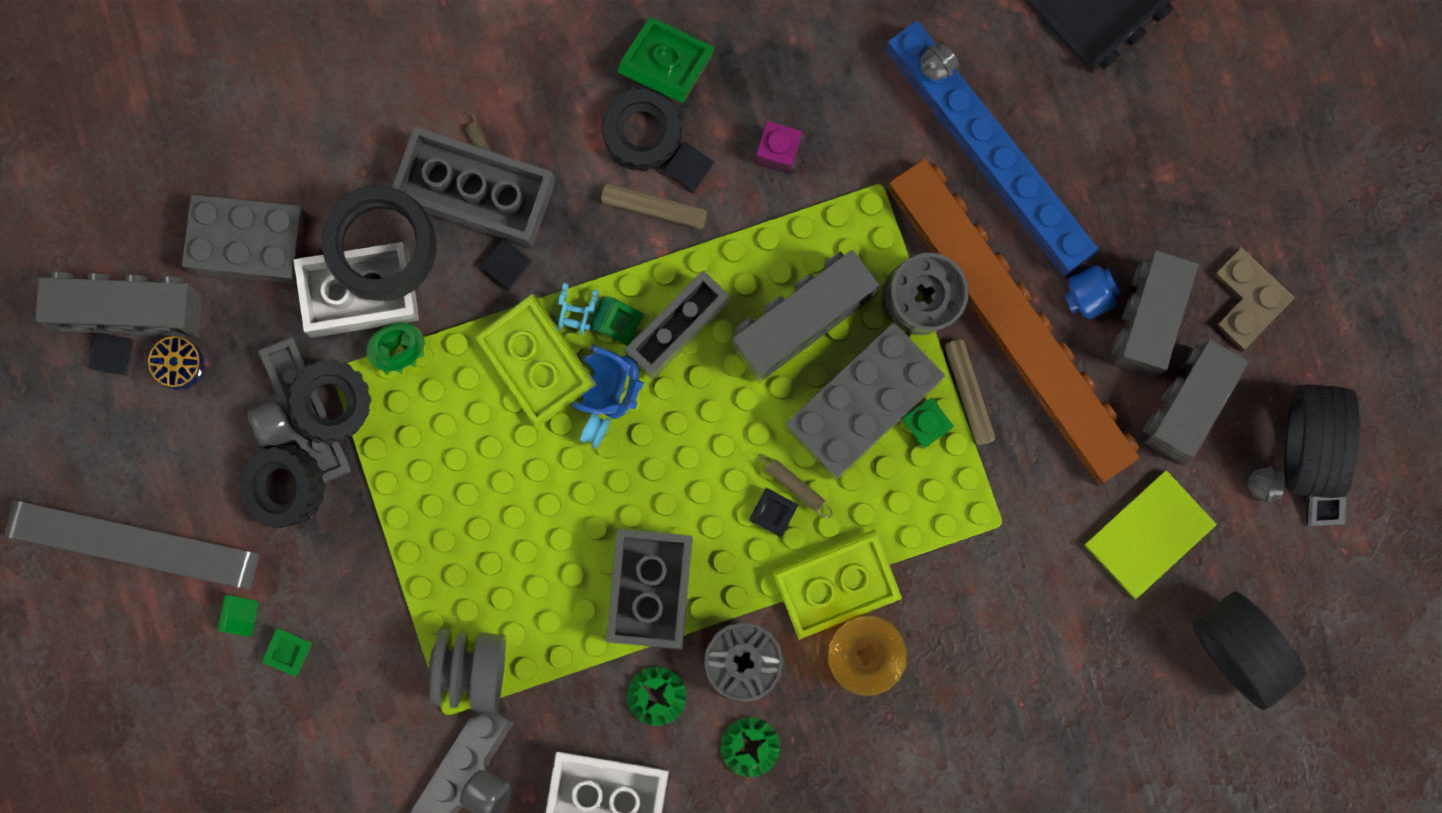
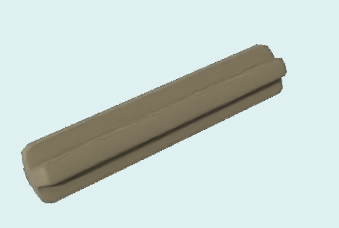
M605 184L602 190L601 202L603 204L699 230L705 226L707 211L705 209L612 184Z
M963 339L946 343L945 351L975 444L985 445L995 440V435Z

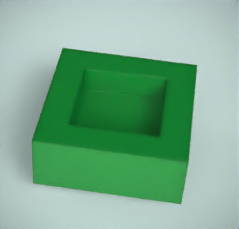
M933 397L902 418V422L923 450L954 427Z
M277 628L262 663L298 677L313 643Z

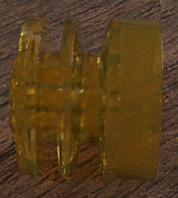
M862 615L848 620L835 632L829 645L828 663L833 677L844 689L857 695L874 696L888 691L900 680L906 667L907 648L902 634L891 622L879 616ZM867 644L873 645V651L879 654L878 660L872 659L869 665L862 663L863 657L857 655L858 649H865Z

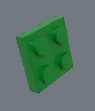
M650 16L621 60L618 73L684 103L712 58L715 47Z

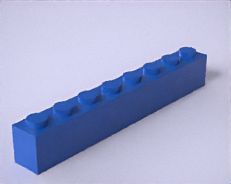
M916 20L888 41L886 54L1064 278L1093 257L1098 247L956 68L952 70V76L937 81L928 78L922 73L921 57L927 51V47L930 45L936 46V43Z

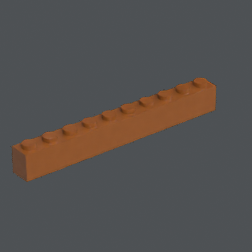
M926 158L891 181L887 189L931 252L939 253L952 259L963 270L968 283V304L1098 486L1102 485L1140 458L1136 453L1139 450L1137 442L1129 432H1121L1114 422L1118 418L1112 407L1106 401L1101 403L1093 393L1096 386L1086 372H1078L1071 362L1075 358L1069 347L1063 341L1058 343L1050 333L1053 330V326L1043 312H1035L1029 303L1032 300L1030 293L1021 282L1015 284L1007 273L1011 270L1009 264L1001 253L997 252L994 254L986 242L989 241V237L978 222L972 224L965 214L968 211L966 204L957 193L952 195L944 185L947 179L939 166L935 163L930 165Z

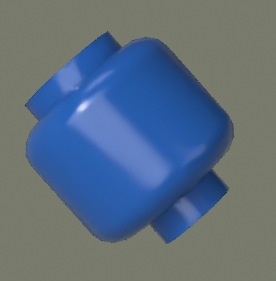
M1094 265L1072 276L1068 281L1070 292L1064 294L1073 314L1080 311L1086 319L1091 320L1117 307L1118 296L1122 295V292L1109 268L1104 270L1102 267Z

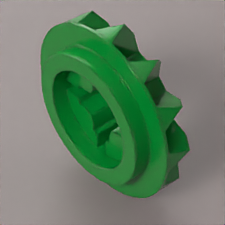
M393 323L382 327L371 337L367 345V356L375 370L381 369L386 375L391 371H397L402 374L403 368L408 366L416 367V360L424 357L423 348L426 343L421 331L414 325ZM402 344L404 351H397L396 354L392 356L390 350H395L398 348L399 345Z
M649 667L639 672L632 679L627 691L628 706L632 714L642 723L650 726H663L673 722L682 713L686 704V689L681 678L672 670L664 667ZM666 682L668 685L663 696L667 700L666 702L670 704V707L668 708L665 705L662 706L656 703L648 710L645 709L650 696L643 688L644 685L656 690Z
M747 717L735 721L727 728L721 741V754L725 764L734 773L744 777H757L765 774L776 764L780 753V741L776 731L770 724L759 718ZM743 732L752 741H760L764 738L766 740L757 748V757L759 759L757 763L749 754L735 755L744 746V738L741 734Z

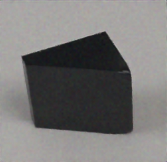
M1305 495L1308 527L1345 525L1347 495L1343 498H1322Z

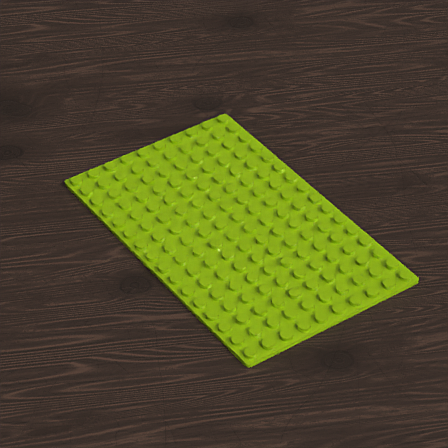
M873 185L568 288L565 302L571 306L584 309L589 307L593 297V290L595 289L599 290L595 312L602 297L607 296L616 298L644 313L630 344L702 270L730 296V303L653 381L638 367L639 380L644 382L642 389H639L636 402H638L636 409L629 408L623 416L617 419L607 417L605 414L598 415L602 420L606 418L611 419V423L597 449L592 447L590 441L580 442L583 430L593 413L578 410L572 407L573 403L541 426L534 427L475 340L474 336L512 308L424 337L426 343L423 348L424 357L416 360V367L408 366L403 368L402 374L397 371H391L386 375L381 369L375 370L368 356L347 363L352 366L353 370L360 372L363 381L367 382L369 387L368 394L371 395V403L369 405L368 417L352 437L428 669L431 652L437 641L440 628L452 630V646H455L459 630L466 631L468 648L475 647L480 632L506 636L505 667L500 698L648 648L646 646L606 642L617 529L693 536L684 635L783 602L772 573L773 569L873 529L876 530L888 563L891 565L1000 527L1002 518L936 332L928 335H911L904 332L945 375L943 381L909 413L933 397L954 426L924 450L901 419L835 481L785 429L786 423L892 324L882 305V288L888 275L899 264L909 259V255L886 190L882 185ZM853 250L880 285L876 297L762 382L758 383L732 349V338L736 334L734 330L751 317L754 321L761 318L766 312L764 307L778 296L782 295L786 299L792 295L795 290L794 285L808 274L812 273L816 277L822 273V270L825 268L824 263L840 251L846 255ZM918 290V294L914 298L919 303L924 301L922 292ZM562 291L538 299L554 323L556 317L560 318L562 307H559L558 302ZM567 310L565 318L582 322L584 314ZM589 313L587 324L590 325L594 314ZM563 326L560 330L590 376H592L593 370L590 365L583 361V357L594 353V351L590 350L592 345L606 348L621 357L626 355L625 349L628 346L622 345L590 329H585L584 335H580V329ZM399 345L397 349H391L390 352L393 356L397 351H404L402 345ZM628 375L621 393L619 404L624 399L628 389L630 378ZM336 386L345 412L347 407L346 395ZM579 397V398H578L577 400H575V401H576V402H582V398ZM763 454L769 459L768 461L760 455L768 466L774 459L782 463L797 478L799 477L814 492L826 500L819 511L825 516H830L831 511L826 507L827 505L832 510L833 516L826 518L818 513V511L814 512L812 508L810 509L795 494L765 471L767 465L760 460L758 455ZM766 487L799 504L782 538L749 521ZM447 691L443 707H441L442 712L446 715H453L470 709L469 693L463 692L458 708H450L449 691Z

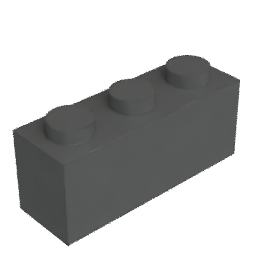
M702 270L625 349L626 355L633 358L637 366L653 381L730 303V296Z

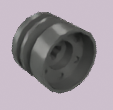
M921 253L902 262L888 275L882 288V305L888 319L892 323L895 322L902 331L911 335H928L952 325L962 315L968 302V283L963 270L952 259L939 253ZM926 289L929 294L925 298L926 302L921 301L918 303L914 297L918 294V290L923 291Z
M742 622L729 625L715 634L706 649L704 665L707 678L718 693L729 700L748 702L760 699L773 690L781 677L783 657L780 645L770 632L759 625ZM744 652H748L751 654L750 661L755 663L754 668H746L744 673H739L737 671L738 665L733 662V658L735 656L741 657Z
M440 628L429 662L428 684L431 690V706L443 707L446 693L449 691L450 708H458L463 692L469 693L471 710L497 712L504 676L506 636L480 632L475 647L468 648L466 631L459 630L455 646H452V630Z

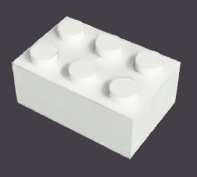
M404 242L344 251L345 258L353 270L364 277L376 280L395 275L403 270L410 261L409 249ZM323 255L294 259L304 332L311 338L382 327L393 323L419 321L415 290L406 296L389 301L364 299L349 292L335 279L328 269Z
M560 751L556 752L546 813H662L669 770Z

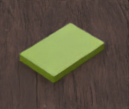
M535 294L528 296L474 336L534 427L541 426L597 385Z
M1166 470L1085 543L1084 546L1135 600L1217 524Z
M875 529L772 570L799 640L902 599Z

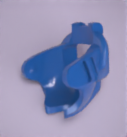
M592 345L590 350L594 351V353L584 356L583 361L592 368L593 374L591 377L597 385L581 396L582 402L573 401L572 407L589 413L605 414L607 417L617 419L623 416L629 408L636 409L638 403L636 398L639 389L643 388L644 382L639 380V369L633 358L627 355L621 357L606 348ZM628 375L630 377L628 389L624 399L619 404L621 393Z

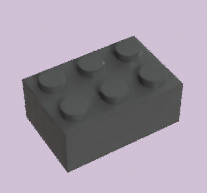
M191 195L182 267L190 274L297 285L294 259L302 258L308 214L301 206Z
M1156 250L1148 259L1144 258L1141 265L1138 264L1132 280V285L1136 286L1137 289L1132 294L1131 299H1127L1121 316V320L1127 322L1120 334H1116L1110 352L1111 355L1116 356L1113 366L1154 379L1167 370L1199 266L1198 263Z
M1208 340L1202 346L1196 344L1193 350L1190 349L1179 366L1184 373L1181 377L1178 376L1175 381H1171L1162 395L1161 400L1166 402L1163 409L1159 408L1156 413L1153 412L1144 426L1143 432L1148 435L1143 443L1180 465L1192 460L1249 362L1212 340Z
M617 529L606 642L683 650L693 536Z

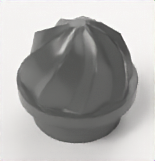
M940 42L936 46L930 45L927 47V51L921 57L920 65L925 76L937 81L952 76V70L958 67L959 63L952 50L944 42Z
M1266 466L1265 468L1255 470L1247 481V486L1252 496L1266 503H1270L1272 499L1280 500L1284 491L1283 471L1274 470L1273 466Z

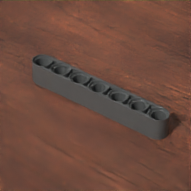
M12 500L3 535L9 538L252 590L260 554L15 500Z

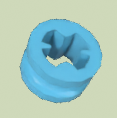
M593 413L583 430L580 442L590 441L592 447L597 449L609 428L611 419L606 418L602 420L598 417L599 414Z

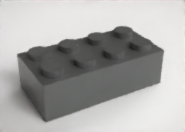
M414 126L392 188L409 194L424 208L427 214L533 248L556 179L551 171Z
M853 250L846 255L842 251L833 255L824 263L825 268L822 270V273L816 277L812 273L808 274L794 285L795 290L792 295L786 299L782 295L778 296L764 307L766 312L761 318L754 321L751 317L734 330L736 334L732 338V349L758 383L762 382L876 297L880 285Z
M51 272V278H38L35 322L53 332L200 337L202 294L195 290L192 284L184 283V278L166 276L162 277V282H149L145 276L125 275V281L110 280V275L92 273L88 274V279H75L74 274L65 272Z
M893 322L786 423L785 429L837 481L943 381L945 375Z

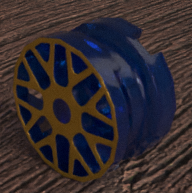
M178 336L165 337L157 342L150 351L148 358L149 371L153 378L167 388L174 390L189 389L196 385L202 377L205 366L204 356L200 349L187 339Z

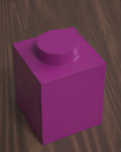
M767 121L756 155V164L791 175L801 143L802 131Z

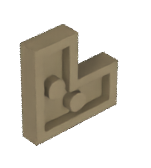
M1242 247L1214 275L1241 300L1216 325L1241 351H1244L1295 298Z

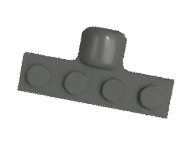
M293 337L259 350L258 355L276 393V397L269 403L251 409L248 413V424L257 445L263 449L295 442L300 449H305L311 457L317 460V465L322 469L324 475L322 476L323 483L350 473V466L339 441L333 444L312 442V439L303 437L300 431L294 428L291 423L290 415L288 416L286 400L290 386L298 373L306 367ZM315 389L310 398L312 411L319 418L329 420Z
M475 710L410 813H458L462 808L470 813H501L510 799L511 787L506 781L490 771L489 763L514 723L498 712Z

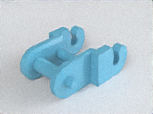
M563 283L562 293H560L558 302L559 307H562L560 318L556 317L555 323H559V330L563 326L580 329V335H584L585 329H590L587 320L589 313L594 314L599 290H593L590 306L584 309L568 305L565 302L569 284ZM567 310L584 314L582 322L565 318Z

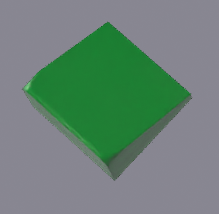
M603 296L590 322V330L622 345L629 346L644 313L616 298Z
M231 595L224 596L217 628L219 632L246 637L251 636L259 606L258 602Z

